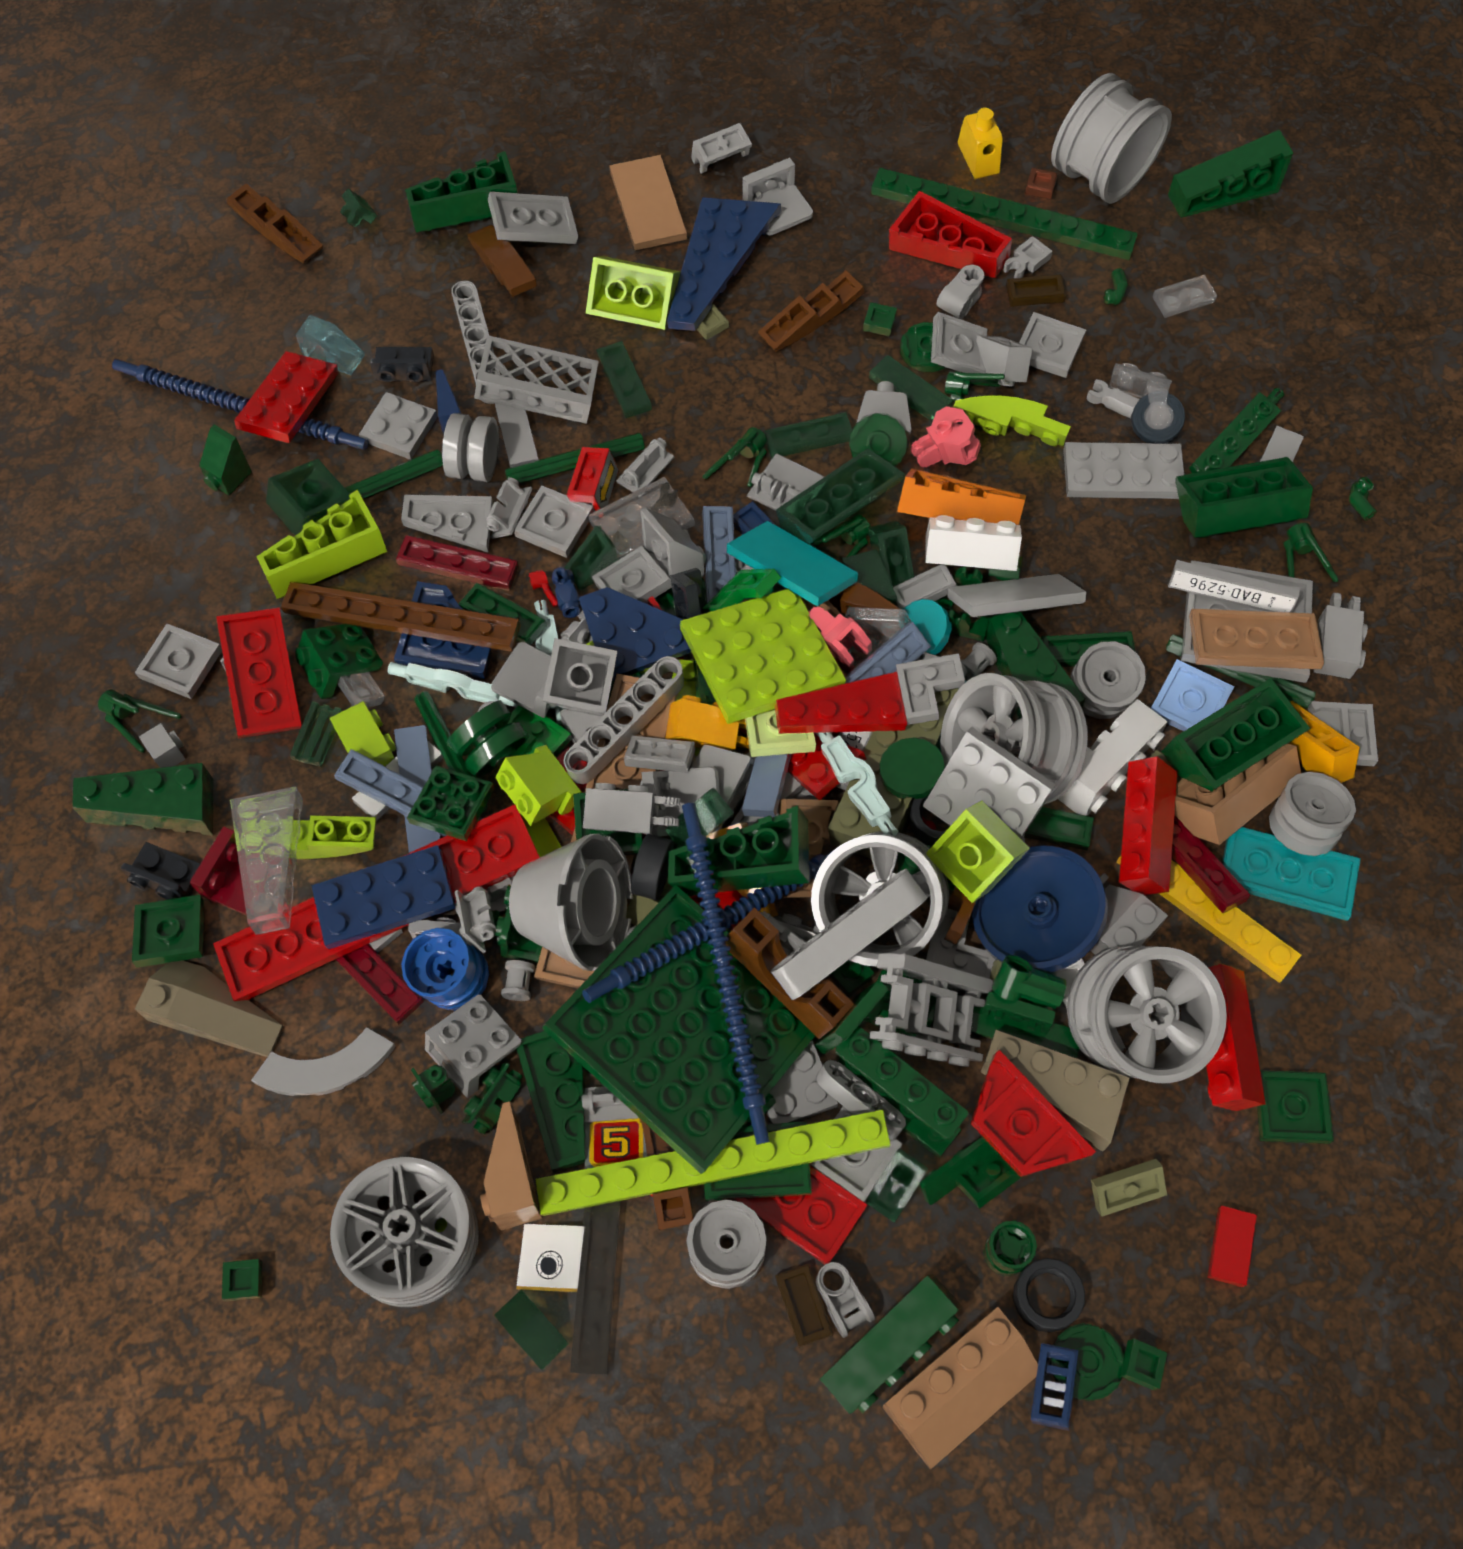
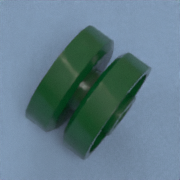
M501 700L495 701L476 712L459 726L446 742L458 757L468 755L464 765L476 778L486 775L501 765L505 757H511L529 738V734L519 722L508 724L512 714Z

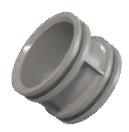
M1114 73L1104 74L1088 86L1065 117L1053 144L1051 153L1052 165L1070 178L1084 176L1089 180V188L1093 194L1101 197L1107 203H1115L1126 196L1140 182L1155 161L1171 126V111L1166 106L1160 105L1153 98H1146L1142 101L1133 97V88L1130 83L1121 80Z
M984 673L971 678L963 684L952 698L946 710L940 739L941 754L943 755L945 767L965 733L973 727L1012 755L1020 750L1019 760L1056 784L1044 804L1053 802L1063 796L1074 784L1082 769L1088 741L1085 716L1077 699L1067 689L1059 685L1040 681H1022L1012 676ZM1019 706L1022 718L1013 723L1011 716Z
M882 831L869 833L842 844L824 860L816 874L812 888L813 916L819 931L823 930L840 917L835 894L859 896L861 901L896 874L893 871L898 852L910 858L921 870L912 876L925 894L931 898L927 922L923 928L915 918L908 914L892 926L899 944L879 945L870 943L849 960L867 966H877L879 954H907L914 956L926 946L945 919L949 904L947 877L926 855L929 848L919 840L899 832L896 836L883 834ZM870 847L875 872L869 874L866 879L843 866L854 853L860 849Z
M1123 945L1101 951L1088 960L1079 970L1071 985L1067 1002L1070 1031L1076 1044L1089 1060L1104 1069L1148 1082L1172 1083L1189 1078L1199 1072L1217 1053L1226 1029V1004L1216 977L1198 958L1183 950L1171 947ZM1152 963L1159 966L1171 978L1172 982L1167 990L1154 987ZM1122 975H1124L1137 993L1132 998L1130 1005L1109 1000L1115 984ZM1178 1005H1181V1019H1180V1021H1179V1008H1178ZM1130 1023L1138 1035L1124 1055L1114 1042L1110 1029ZM1168 1036L1172 1042L1161 1054L1156 1056V1040L1164 1039Z

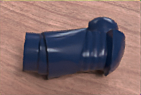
M559 567L552 573V582L556 585L555 593L558 607L564 617L573 618L580 614L581 606L579 595L574 585V576L570 570Z

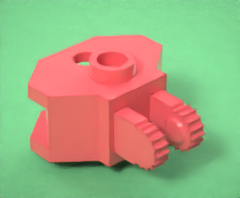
M946 406L935 413L932 425L926 428L928 434L919 438L918 441L915 440L910 448L913 456L918 457L917 462L919 465L927 468L941 460L944 465L949 462L967 465L977 459L981 445L974 435L975 427L963 409Z
M814 607L809 611L810 614L808 616L815 622L841 669L851 672L855 668L853 665L854 659L848 652L852 646L858 652L866 655L872 651L871 640L861 626L851 617L847 619L839 613L834 618L827 610L824 611V608Z

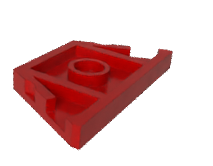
M1000 1050L992 1056L971 1125L1020 1177L1086 1158L1096 1152Z

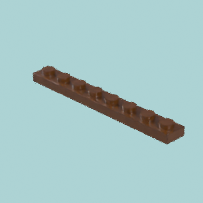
M290 582L281 605V609L285 614L511 652L514 649L521 627L519 619L296 582Z

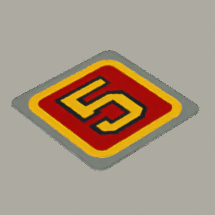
M639 1118L585 1123V1169L648 1157L643 1127Z

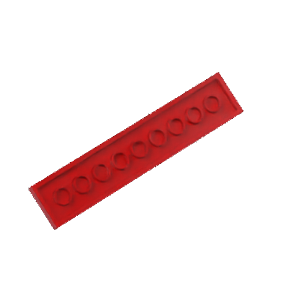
M515 804L477 821L467 841L447 835L408 853L411 854L439 845L442 850L455 903L457 902L456 890H459L465 896L475 887L487 889L506 878L515 876L523 865L540 858ZM314 897L221 939L213 943L231 996L235 1002L249 1000L409 924L328 949L324 945Z

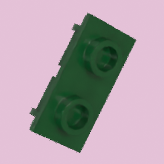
M508 1063L500 1064L498 1068L493 1066L488 1071L482 1081L486 1086L479 1097L473 1095L463 1109V1113L466 1116L462 1123L471 1124L472 1121H475L476 1124L473 1128L482 1135H485L488 1130L492 1131L499 1120L501 1107L494 1103L498 1098L504 1103L511 1101L522 1085L520 1081L523 1076L513 1069L509 1074L506 1072L510 1065Z
M433 1065L419 1075L412 1068L411 1071L417 1080L411 1084L428 1109L435 1106L440 1114L444 1113L439 1105L451 1098L455 1093V1084L450 1080L444 1067Z

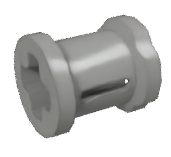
M980 642L975 643L972 647V652L965 660H960L968 671L965 679L968 681L980 675L988 665L991 666L997 661L995 653L987 645Z
M520 960L507 961L505 969L508 972L506 986L501 991L502 997L513 1001L530 1000L531 993L528 989L530 975L534 973L535 965Z

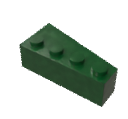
M1277 130L1174 175L1168 196L1180 218L1278 193L1293 156V151L1281 131Z
M506 151L498 153V159L487 162L483 159L475 162L476 167L462 172L460 168L451 171V174L446 179L441 180L436 177L405 189L415 231H430L440 227L492 217L488 203L490 192L517 193L516 183Z
M1020 611L998 614L989 619L986 640L989 648L996 655L997 661L995 663L1002 675L1016 677L1022 681H1040L1059 685L1067 689L1077 699L1081 708H1083L1086 698ZM1018 706L1015 713L1019 720L1022 718V713Z
M203 763L73 778L72 807L86 823L124 827L135 825L141 826L143 829L155 830L156 828L172 829L174 832L187 833V831L200 832L202 835L213 836V778Z
M799 806L786 809L787 813L775 817L770 815L758 819L759 823L740 829L736 827L727 830V834L710 839L708 837V847L705 848V851L710 852L707 860L712 861L709 869L714 871L711 879L716 880L713 888L718 889V892L809 883L808 819ZM687 845L669 851L668 883L672 887L677 885L687 895H697L701 890L695 886L699 880L693 877L696 869L691 868V865L694 863V860L689 859L692 851L687 850Z
M934 1274L927 1275L831 1367L820 1380L850 1415L857 1409L863 1414L879 1399L874 1393L884 1383L890 1388L906 1373L902 1366L911 1357L917 1362L933 1347L929 1340L938 1331L944 1336L960 1321L955 1315L963 1306Z

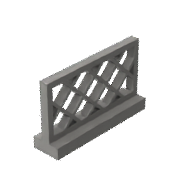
M487 335L481 366L477 376L474 399L587 424L599 361ZM491 347L503 349L507 354L497 358L491 351ZM523 354L530 355L534 361L525 364L519 356ZM513 360L518 368L508 371L503 363ZM556 361L562 367L553 371L547 362ZM540 366L546 374L537 378L531 370ZM496 367L502 375L486 373V371ZM583 367L591 369V373L581 377L575 369ZM568 372L574 381L564 384L558 376ZM524 373L530 382L517 380L514 377ZM552 380L558 388L544 386L543 383ZM580 386L586 395L574 393L570 390Z

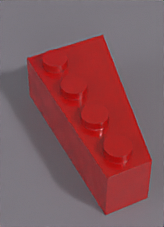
M918 191L889 229V250L959 269L967 265H976L983 270L985 276L992 278L997 277L1011 254L1012 238L921 191Z

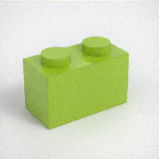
M364 701L330 717L347 753L352 749L385 767L395 759L392 754L396 750L389 733L382 735L379 727L383 726L379 715L375 709L369 711Z

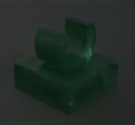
M348 188L342 194V198L347 204L342 207L340 213L348 218L347 222L350 225L356 227L362 219L371 224L377 217V214L368 202L357 193Z

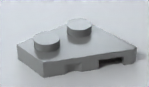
M1311 701L1308 711L1360 747L1356 765L1375 766L1378 762L1373 704Z

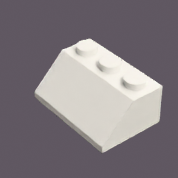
M940 515L937 518L930 517L926 532L925 563L1017 571L1022 539L1021 527L1011 521L989 523L979 518H969L966 521L955 520L947 515Z

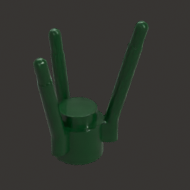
M949 371L944 392L951 395V402H955L956 400L965 399L962 395L969 394L971 385L999 387L998 381L990 380H1002L1005 378V375Z
M749 428L743 437L703 474V479H708L727 460L731 461L741 453L746 458L756 457L747 482V486L752 487V478L756 472L758 473L761 461L767 453L763 448L767 443L765 434L757 428Z
M858 514L840 527L807 544L815 547L841 535L847 544H855V547L842 562V564L848 566L860 549L868 544L866 537L871 534V526L865 517Z
M1299 523L1292 526L1287 531L1289 540L1283 542L1287 556L1288 576L1295 578L1293 551H1297L1298 554H1307L1313 550L1332 581L1338 582L1339 578L1317 543L1311 526L1308 523Z
M114 689L106 690L98 701L99 710L106 714L105 721L112 724L141 753L145 751V748L118 721L119 718L125 719L131 712L138 713L139 708L135 706L176 719L182 717L180 713L133 698L128 694L122 695Z

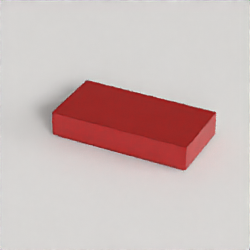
M1222 1205L1218 1207L1207 1278L1239 1287L1247 1286L1257 1215Z

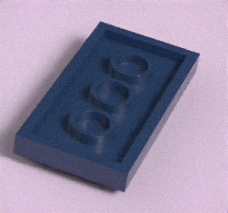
M439 845L311 885L324 945L328 949L455 909L456 907L442 850Z

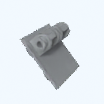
M776 453L761 474L757 472L754 474L751 481L754 486L747 494V497L798 521L825 482L826 477Z

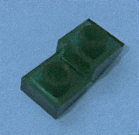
M714 787L694 802L701 833L706 837L717 830L734 814ZM683 813L676 818L679 819L678 827L668 826L665 829L678 848L686 846V839L689 838Z

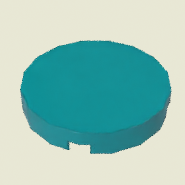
M921 599L914 601L901 611V629L909 622H913L931 647L925 651L929 654L936 655L944 648L952 630L951 622L947 615L948 612L933 600Z

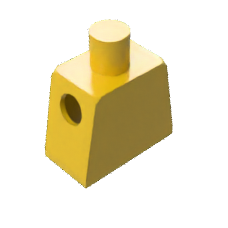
M981 108L978 113L964 117L958 139V145L974 179L1000 172L1002 134L993 118L994 113L989 108Z

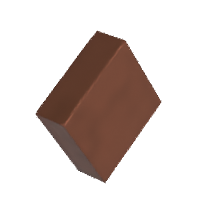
M1032 168L1025 194L1051 199L1058 173Z

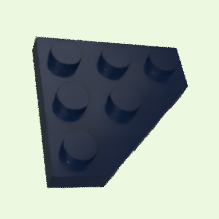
M417 581L411 602L464 610L454 599L447 586ZM402 633L394 661L406 666L408 663H413L432 669L451 670L468 677L485 679L492 651L491 648Z
M608 587L579 597L594 646L617 651L613 681H615L617 674L629 676L638 671L651 668L662 657L678 658L691 653L680 630V621L683 619Z

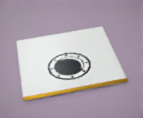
M524 1224L516 1289L577 1292L584 1226Z

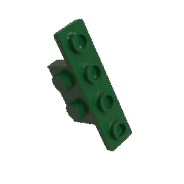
M989 991L984 1007L974 1006L972 1034L992 1039L995 1031L998 1030L1076 1059L1079 1051L1070 1027L1053 1023L1056 1012L1049 1010L1048 1006L1033 1001L1026 1003L1019 1000H1006L996 993Z
M981 1135L977 1141L966 1149L958 1151L951 1160L939 1169L929 1172L925 1179L920 1182V1187L925 1201L929 1205H933L958 1186L980 1209L1022 1177L1015 1172Z

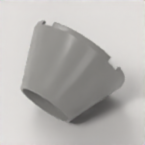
M589 834L523 865L517 871L512 881L509 895L510 916L518 933L583 970L595 971L627 937L630 929L631 919H626L627 899H633V894L631 893L632 879L627 859L621 847L611 837Z

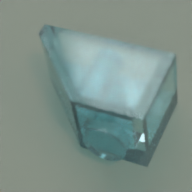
M313 315L308 316L295 334L303 356L337 364L338 371L348 375L353 373L365 356L364 351L336 325Z

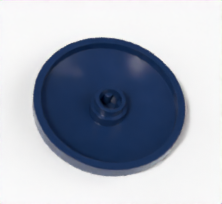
M1033 846L1029 847L1030 849L989 893L976 900L972 910V918L978 938L995 960H999L1002 963L1005 956L1015 955L1028 961L1033 969L1049 973L1071 966L1083 958L1095 946L1105 928L1108 902L1104 886L1097 872L1081 856L1060 847Z

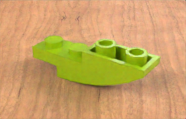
M969 397L956 400L953 408L963 409L974 425L982 427L988 434L1005 436L1010 426L1019 434L1025 436L1034 435L1041 438L1042 442L1051 446H1063L1071 427L1045 417L1047 405L1017 397Z
M310 815V821L247 819L243 849L246 854H279L281 859H318L362 853L374 849L376 817Z

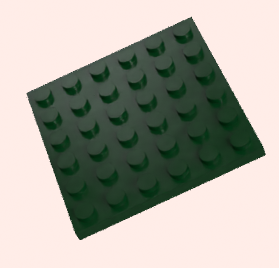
M675 885L556 1011L542 1029L692 1167L702 1174L750 1117L749 1110L744 1109L742 1099L745 1097V1092L740 1091L744 1085L743 1082L738 1081V1078L741 1077V1073L736 1071L739 1063L734 1062L737 1054L732 1052V1048L735 1047V1044L729 1041L733 1035L732 1032L727 1031L730 1023L725 1022L728 1013L723 1012L726 1004L721 1002V999L724 998L723 993H719L722 985L716 982L720 976L714 973V970L717 969V964L712 963L715 955L710 954L713 945H709L708 941L711 937L705 942L701 941L699 946L694 945L691 950L686 949L683 955L678 953L676 959L670 958L669 963H663L660 968L655 967L653 972L647 971L646 976H639L637 981L631 980V984L623 989L615 988L590 1003L585 1000L582 994L584 989L608 977L612 969L619 965L624 966L626 961L632 963V958H640V954L643 952L648 954V949H655L657 944H663L666 939L671 940L673 935L679 936L680 931H686L689 926L694 927L696 922L702 923V919L707 918L702 916L704 910ZM727 930L724 932V936L729 934ZM733 956L730 964L735 966L732 974L738 977L734 981L735 985L740 986L736 990L737 994L742 995L739 1004L744 1005L741 1013L746 1015L743 1023L748 1024L745 1032L751 1035L747 1042L753 1045L750 1053L755 1054L752 1063L757 1064L754 1072L759 1074V1078L756 1079V1082L762 1085L759 1093H763L765 1098L815 1035Z

